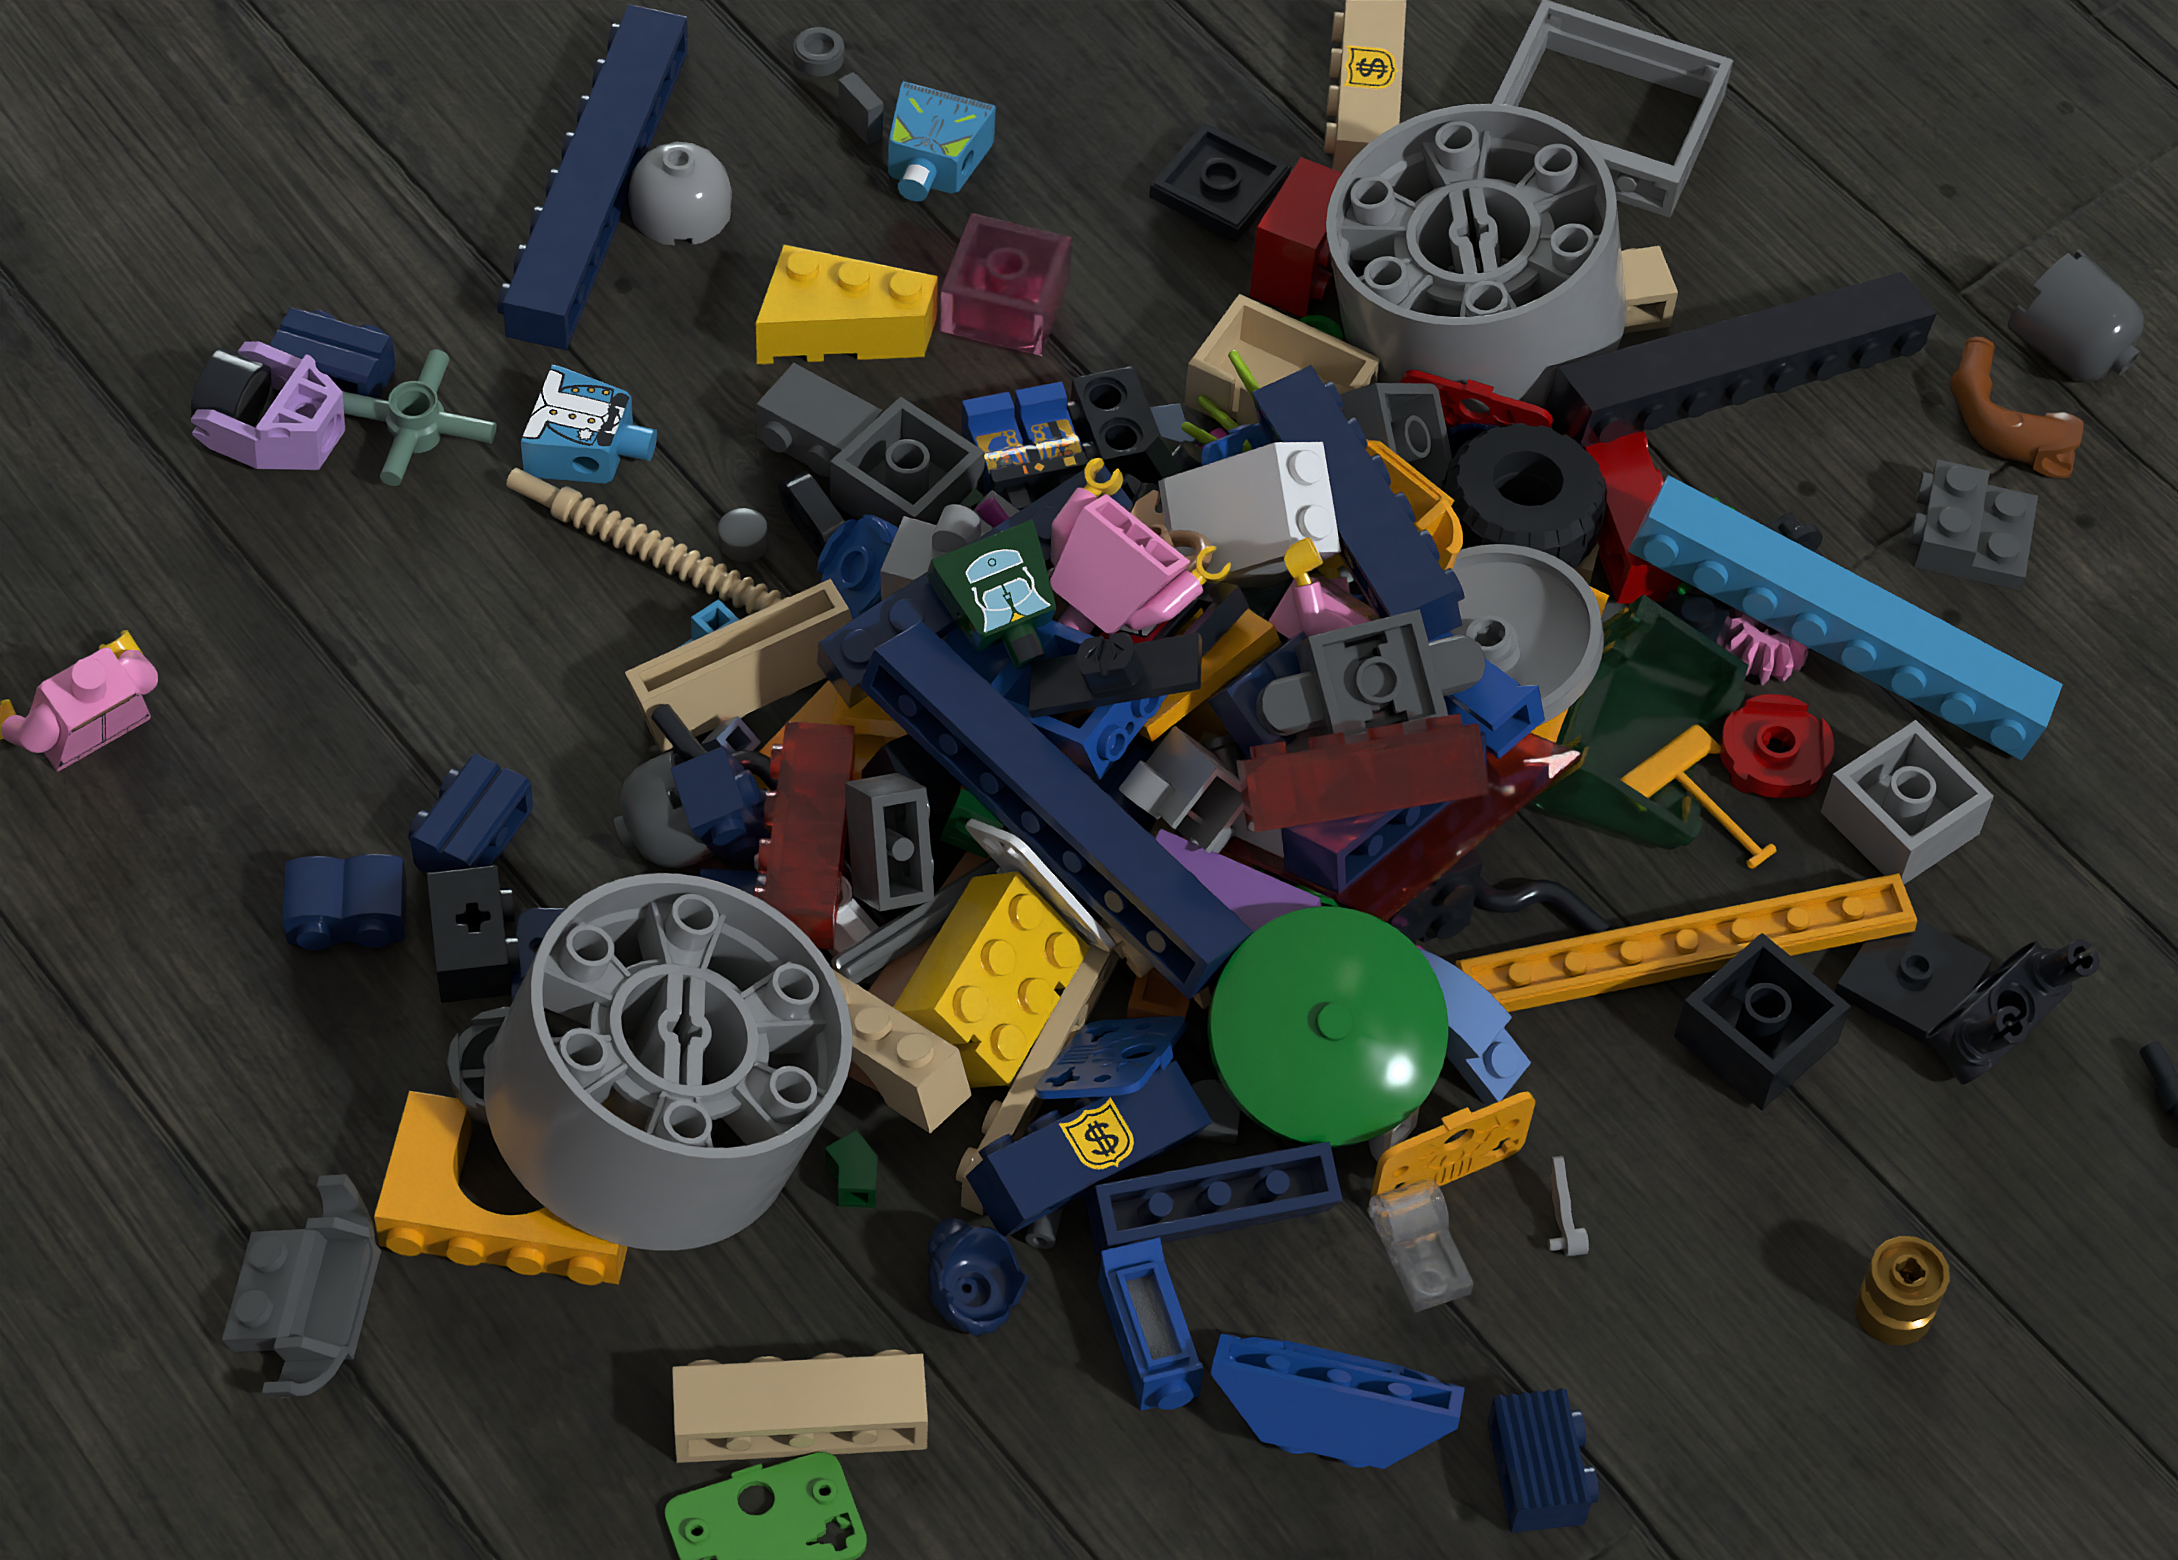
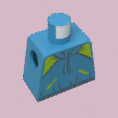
M903 81L900 87L888 145V174L892 178L900 180L898 183L899 192L911 201H923L927 197L930 188L950 194L959 192L993 145L996 106Z

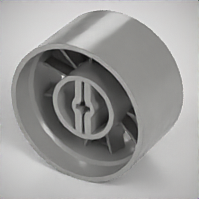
M1467 104L1447 107L1413 117L1382 133L1354 157L1338 179L1327 209L1326 230L1345 341L1380 358L1377 383H1400L1404 372L1418 370L1462 384H1467L1468 379L1494 387L1492 393L1539 406L1549 412L1545 403L1559 366L1617 350L1626 323L1627 304L1615 186L1611 173L1596 148L1572 127L1543 113L1510 105ZM1475 257L1479 259L1481 273H1477ZM1501 258L1511 261L1502 266ZM1454 265L1455 273L1445 271L1446 269ZM1476 399L1462 400L1464 406L1474 412L1487 413L1490 411L1484 403Z
M655 873L636 875L601 885L569 905L549 928L491 1046L484 1076V1102L492 1136L502 1157L521 1184L556 1216L588 1234L615 1244L656 1251L691 1249L716 1243L748 1227L771 1206L838 1098L846 1081L852 1056V1024L848 1005L832 968L809 937L778 910L753 895L718 881L684 874ZM544 1008L587 1025L588 1029L576 1028L568 1031L563 1037H551L545 1020ZM634 1038V1053L629 1049L625 1039ZM702 1071L709 1085H702ZM723 1119L747 1146L714 1148L711 1137Z

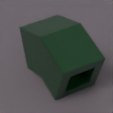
M857 1130L825 1148V1167L838 1182V1207L876 1208L878 1156Z

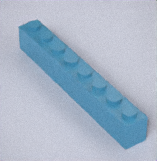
M1669 475L1648 508L1628 549V552L2021 761L2047 728L2063 685Z

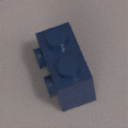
M724 746L670 768L691 830L725 864L731 861L740 863L754 859V856L761 851L766 841L776 835L771 822L778 820L779 816L769 791L766 788L759 789L758 783L750 770H746Z

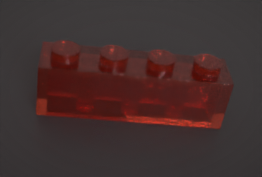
M1456 713L1426 718L1427 730L1404 733L1402 723H1393L1367 728L1368 739L1345 743L1344 732L1308 737L1309 749L1287 752L1285 741L1251 746V758L1236 760L1247 830L1251 832L1267 831L1489 795L1479 723L1462 724L1461 714Z
M786 721L783 744H773L771 750L770 777L778 779L777 791L767 790L765 797L764 824L772 826L771 838H761L759 844L758 872L766 873L765 886H754L753 896L775 908L792 921L809 937L818 949L834 950L848 832L844 782L854 780L856 762L855 726Z

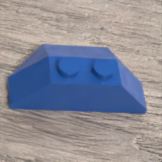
M1228 1334L1220 1335L1211 1369L1212 1377L1261 1442L1277 1445L1283 1451L1293 1454L1310 1452L1337 1458L1343 1464L1357 1468L1372 1466L1385 1469L1456 1430L1459 1424L1465 1389L1452 1383H1445L1444 1385L1433 1376L1405 1366L1287 1340L1259 1337L1241 1339L1238 1336Z

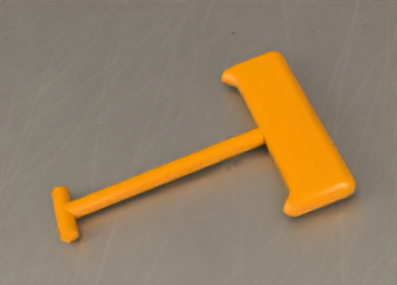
M1699 725L1689 727L1619 779V786L1641 808L1648 807V798L1673 779H1676L1753 855V857L1746 861L1747 867L1752 870L1776 852L1775 845L1771 843L1761 849L1684 773V771L1707 754L1721 753V746Z

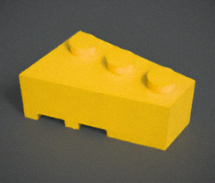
M783 245L756 321L757 364H773V357L802 355L807 356V362L824 361V354L857 353V360L924 357L937 319L938 276Z

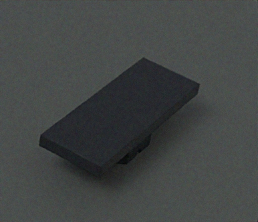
M1121 632L1110 634L1109 639H1104L1103 636L1087 638L1080 645L1077 654L1032 661L1028 711L1032 718L1199 690L1201 689L1202 664L1201 635L1197 632L1134 644L1128 633Z

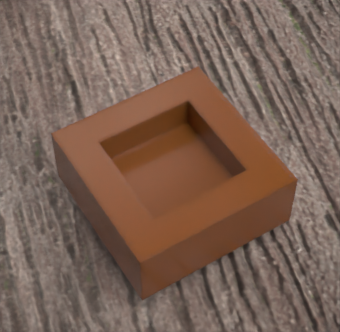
M1154 967L1141 978L1136 976L1127 1008L1126 1019L1181 1016L1187 1021L1193 997L1188 999Z

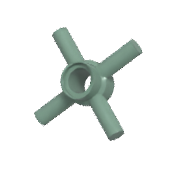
M431 350L418 381H408L396 386L391 391L388 400L342 391L344 414L386 422L389 432L393 435L394 441L380 474L381 480L388 485H400L412 453H422L431 450L439 443L441 434L490 444L495 439L496 422L444 412L443 406L437 397V390L450 359L441 350Z

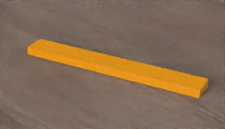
M1897 873L1458 960L1455 966L1485 988L1507 1012L1717 971L1761 933L1766 935L1790 956L1913 932L1918 920L1901 876Z

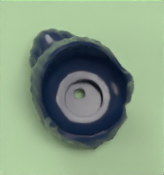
M947 1218L938 1223L927 1243L928 1255L931 1260L928 1281L932 1292L930 1300L933 1306L945 1318L947 1323L962 1333H970L975 1337H980L985 1333H994L1001 1325L1008 1322L1010 1308L1017 1306L1024 1294L1029 1280L1028 1275L1021 1271L1012 1246L998 1231L982 1225L972 1226L958 1218ZM962 1286H967L970 1292H963Z

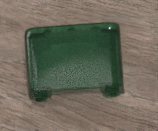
M1643 594L1602 624L1604 647L1598 670L1584 693L1568 707L1549 763L1527 791L1526 796L1529 801L1549 813L1672 850L1680 845L1687 846L1699 833L1703 823V819L1699 816L1701 810L1700 803L1686 796L1687 790L1676 779H1673L1647 798L1621 781L1620 778L1692 725H1699L1707 732L1709 724L1722 715L1728 717L1732 711L1734 713L1745 696V689L1742 688L1749 665ZM1696 763L1684 771L1690 779L1692 778Z

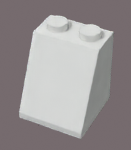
M1276 442L1164 478L1158 482L1167 531H1195L1207 537L1211 545L1217 547L1213 552L1206 572L1217 574L1222 571L1224 566L1231 563L1229 574L1220 582L1239 585L1240 588L1272 587L1292 577L1285 565V553L1289 546L1306 537L1312 539L1322 561L1341 552L1323 442ZM1175 547L1183 556L1196 554L1193 548Z

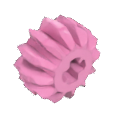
M1735 609L1736 616L1732 619V626L1721 649L1723 650L1724 666H1739L1740 680L1749 674L1757 675L1762 686L1770 679V675L1784 683L1791 676L1792 671H1800L1801 667L1806 663L1809 653L1807 649L1809 647Z

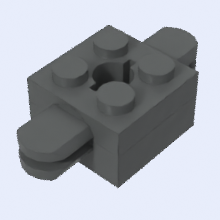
M1420 609L1309 636L1294 646L1301 673L1279 678L1268 683L1258 694L1255 704L1256 716L1261 726L1273 735L1286 736L1316 728L1324 759L1434 732L1450 723L1443 696L1462 692L1473 687L1483 676L1485 655L1480 645L1469 636L1452 635L1428 641Z

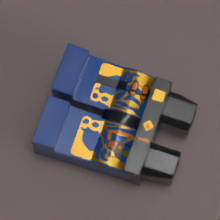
M1062 381L1015 390V407L1009 392L962 401L961 436L985 452L983 483L985 495L993 490L1021 511L1085 469L1088 460L1082 450L1080 440L1077 434H1075L1067 410V395Z

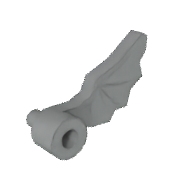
M1552 1157V1201L1555 1208V1217L1562 1232V1238L1548 1239L1549 1251L1563 1250L1566 1257L1588 1254L1589 1242L1586 1229H1575L1573 1224L1564 1157Z

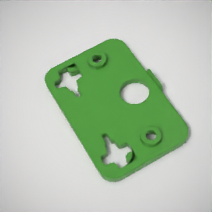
M827 1452L812 1453L764 1469L759 1464L733 1472L729 1480L672 1498L665 1509L666 1523L679 1560H855L865 1552L867 1546L866 1533L841 1465L834 1455ZM759 1485L770 1490L775 1501L768 1512L754 1516L741 1510L738 1505V1497L744 1489ZM829 1489L831 1493L827 1496H822L819 1490ZM836 1521L841 1529L851 1527L854 1535L846 1538V1549L842 1551H835L831 1543L807 1545L816 1542L817 1538L825 1535L826 1523ZM702 1529L703 1533L700 1536H694L691 1531Z

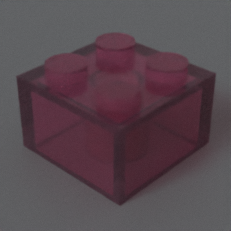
M971 213L941 289L940 331L1041 356L1070 280L1073 237Z

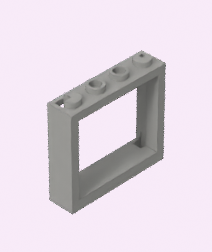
M1542 0L1492 104L1518 107L1545 49H1550L1703 99L1673 166L1585 137L1604 159L1613 179L1617 201L1670 218L1725 96L1733 60L1549 0Z

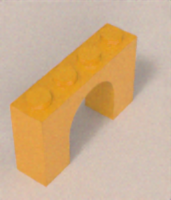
M409 1091L374 1215L379 1246L388 1247L391 1251L405 1256H416L420 1253L448 1257L458 1264L467 1266L478 1265L482 1262L506 1266L514 1272L523 1275H538L544 1272L568 1276L573 1281L585 1285H597L601 1282L619 1285L628 1246L615 1244L588 1234L556 1216L546 1207L522 1215H501L484 1210L472 1203L458 1186L473 1132L471 1117L468 1115L466 1107L458 1098Z

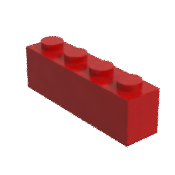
M1640 431L1619 437L1609 443L1601 442L1584 447L1583 449L1592 455L1598 463L1601 474L1606 482V510L1604 522L1597 540L1599 545L1598 555L1616 603L1665 602L1670 590L1676 591L1677 586L1683 580L1628 552L1648 508L1663 485L1661 471L1654 467L1648 452V440L1645 432Z

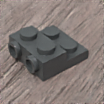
M1937 459L1933 473L1923 471L1918 486L1916 503L1923 504L1925 507L1923 514L1915 513L1908 544L1918 546L1914 568L2021 591L2026 578L2038 495L1988 485L1989 470Z

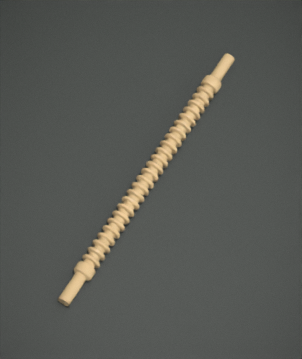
M519 468L513 469L508 476L506 483L508 488L550 508L551 515L564 523H569L573 520V525L576 529L586 526V531L589 535H595L600 532V539L603 542L613 539V546L617 549L626 545V552L629 555H635L639 552V558L643 562L649 561L652 558L655 568H661L666 565V572L669 575L679 572V578L683 582L692 578V584L695 588H701L706 585V592L709 595L719 592V598L723 602L732 598L733 606L741 608L746 605V612L749 615L783 601L778 590L767 593V586L764 583L758 584L755 587L754 580L751 577H745L741 580L738 570H732L730 573H727V567L723 563L714 567V561L711 557H705L700 560L699 551L692 550L690 553H687V547L683 543L674 547V541L671 537H665L661 540V534L657 530L651 531L648 534L645 524H639L634 527V520L631 517L621 520L619 511H612L608 514V508L605 504H599L595 507V501L592 498L583 500L582 494L571 487L565 486L559 489Z

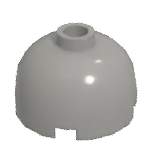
M685 142L662 144L647 152L633 169L628 192V204L633 225L645 237L664 245L674 246V239L683 240L691 238L693 245L703 243L719 234L730 220L732 202L730 181L723 164L708 149L694 143Z

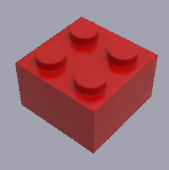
M1300 157L1257 226L1250 297L1300 317L1308 316L1317 300L1320 302L1326 301L1335 280L1327 240V209L1332 192L1342 175L1341 172Z

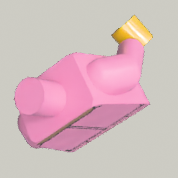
M123 630L120 632L121 636L112 643L100 645L99 651L79 660L69 668L42 682L37 687L30 713L26 718L16 715L10 699L0 701V740L5 739L29 752H43L55 770L59 772L148 721L150 713L142 694L150 693L157 686L158 673L155 667L143 655L128 630Z

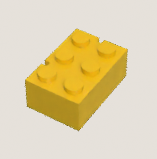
M1018 871L972 877L893 1008L959 1049L970 1088L1009 1085L1061 998L1054 989L1067 988L1090 947Z

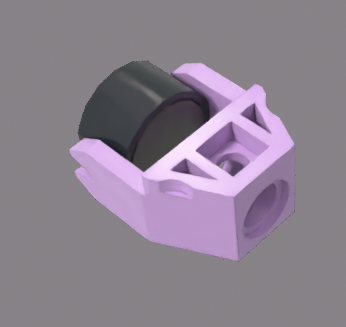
M244 342L238 353L224 347L217 350L202 370L191 401V423L196 425L192 435L209 449L256 469L319 470L345 432L343 392L328 375L318 371L315 366V360L307 354L303 359L297 358L262 342ZM270 387L279 390L280 393L255 428L254 426L262 414L268 399Z

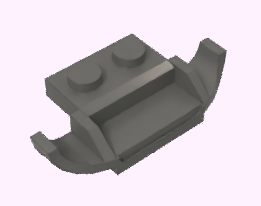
M346 1174L319 1176L317 1188L323 1201V1216L320 1218H308L305 1229L251 1232L222 1341L233 1352L275 1350L285 1360L279 1380L277 1382H264L262 1394L270 1399L310 1395L322 1388L335 1375L345 1359H354L381 1250L375 1242L374 1226L370 1214L359 1192Z

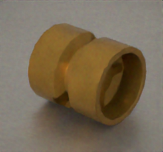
M1898 1236L1888 1239L1876 1249L1855 1300L1856 1317L1861 1327L1873 1339L1887 1345L1904 1346L1917 1342L1928 1332L1950 1281L1949 1266L1943 1254L1930 1242L1912 1236Z

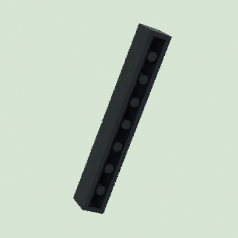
M1898 272L1559 366L1545 406L1568 436L1577 441L1582 448L1601 442L1609 443L1619 437L1643 430H1654L1667 423L1688 417L1696 418L1709 411L1730 405H1741L1751 399L1775 392L1783 393L1793 387L1817 380L1825 381L1835 375L1859 368L1867 369L1877 363L1897 357L1912 356L1921 351L1926 344L1929 331L1937 313L1903 272Z

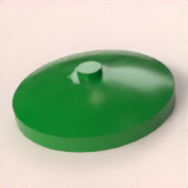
M1326 906L1305 908L1279 916L1253 932L1229 958L1219 974L1210 1000L1208 1012L1209 1049L1214 1067L1226 1092L1245 1115L1257 1125L1273 1135L1300 1145L1308 1146L1330 1142L1331 1148L1348 1147L1377 1138L1397 1127L1409 1118L1427 1098L1441 1072L1447 1051V1006L1442 988L1430 963L1414 943L1398 929L1377 917L1354 909Z

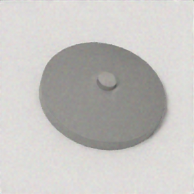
M1506 544L1481 545L1461 549L1452 570L1455 572L1465 599L1458 602L1462 626L1450 632L1454 635L1469 636L1480 645L1485 658L1517 681L1520 686L1539 685L1545 720L1538 725L1540 726L1570 707L1584 693L1598 670L1604 647V633L1596 597L1590 586L1575 569L1564 561L1543 551Z

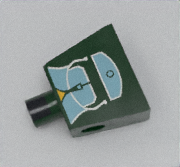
M1032 519L931 560L926 574L927 579L976 651H982L1003 642L1016 670L1030 666L1032 661L1042 660L1046 657V652L1035 629L1046 625L1052 620L1056 611V605L1038 534Z

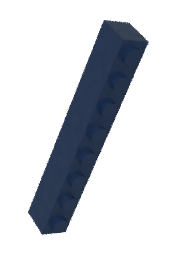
M628 4L621 23H614L612 25L608 38V54L605 59L599 58L594 68L592 92L590 96L583 95L580 100L575 132L568 131L565 136L560 168H553L549 174L544 206H536L530 223L531 236L528 244H520L517 249L512 282H505L501 287L497 310L499 314L504 315L506 337L563 350L568 349L628 202L632 171L650 148L687 57L688 31L686 16Z
M923 621L874 649L859 685L873 701L1009 830L1022 840L1184 996L1191 999L1218 979L1221 970L1232 954L1253 933L1235 912L1222 903L1192 872L1174 858L1149 832L1127 814L1109 794L1095 784L1066 754L1062 753L1028 718L1015 709L985 678L981 677L951 649L947 642L936 635Z

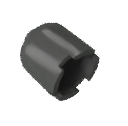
M2078 249L2074 256L2067 253L2042 275L2033 285L2040 293L2027 311L2021 305H2018L2008 322V329L2066 376L2075 381L2094 382L2103 379L2113 370L2120 376L2135 363L2141 354V351L2135 346L2143 334L2145 319L2142 308L2091 258Z

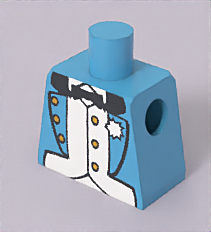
M552 365L521 440L523 471L537 478L606 484L613 480L622 455L645 461L652 459L656 447L657 430L633 425L632 398L627 391L561 366Z

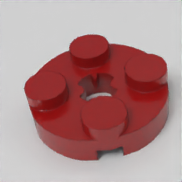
M1763 694L1746 700L1743 708L1737 710L1734 714L1732 711L1726 718L1719 742L1721 746L1720 757L1724 767L1730 773V783L1740 792H1754L1771 798L1808 797L1814 794L1818 789L1820 781L1827 774L1834 754V737L1828 723L1823 717L1820 723L1813 715L1807 712L1809 705L1791 696ZM1770 739H1778L1782 741L1781 747L1788 746L1790 751L1775 753L1765 746H1768Z

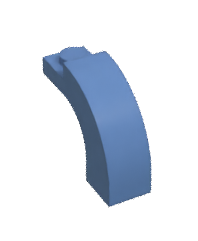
M1418 948L1435 972L1446 1002L1448 1014L1446 1056L1484 1104L1501 1101L1531 1063L1504 1028L1512 1018L1511 1015L1485 988L1469 975L1446 960Z

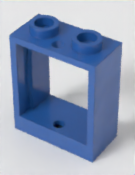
M1054 620L1035 629L1046 652V657L1042 660L1077 654L1083 641L1094 637ZM1010 660L990 684L1015 709L1028 718L1062 753L1066 754L1079 769L1101 780L1112 764L1124 754L1128 744L1148 719L1157 713L1161 703L1168 696L1164 695L1097 707L1079 729L1050 716L1031 717L1028 709L1032 665L1016 670Z

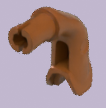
M1983 337L1967 339L1963 347L1958 371L1951 377L1950 390L1959 406L1971 437L1984 450L1999 457L2033 466V470L2048 477L2069 478L2073 469L2074 450L2080 446L2082 441L2083 420L2064 412L2046 413L2045 416L2017 412L1991 402L1990 394L1993 388V381L1990 378V371L1995 346L1989 339Z

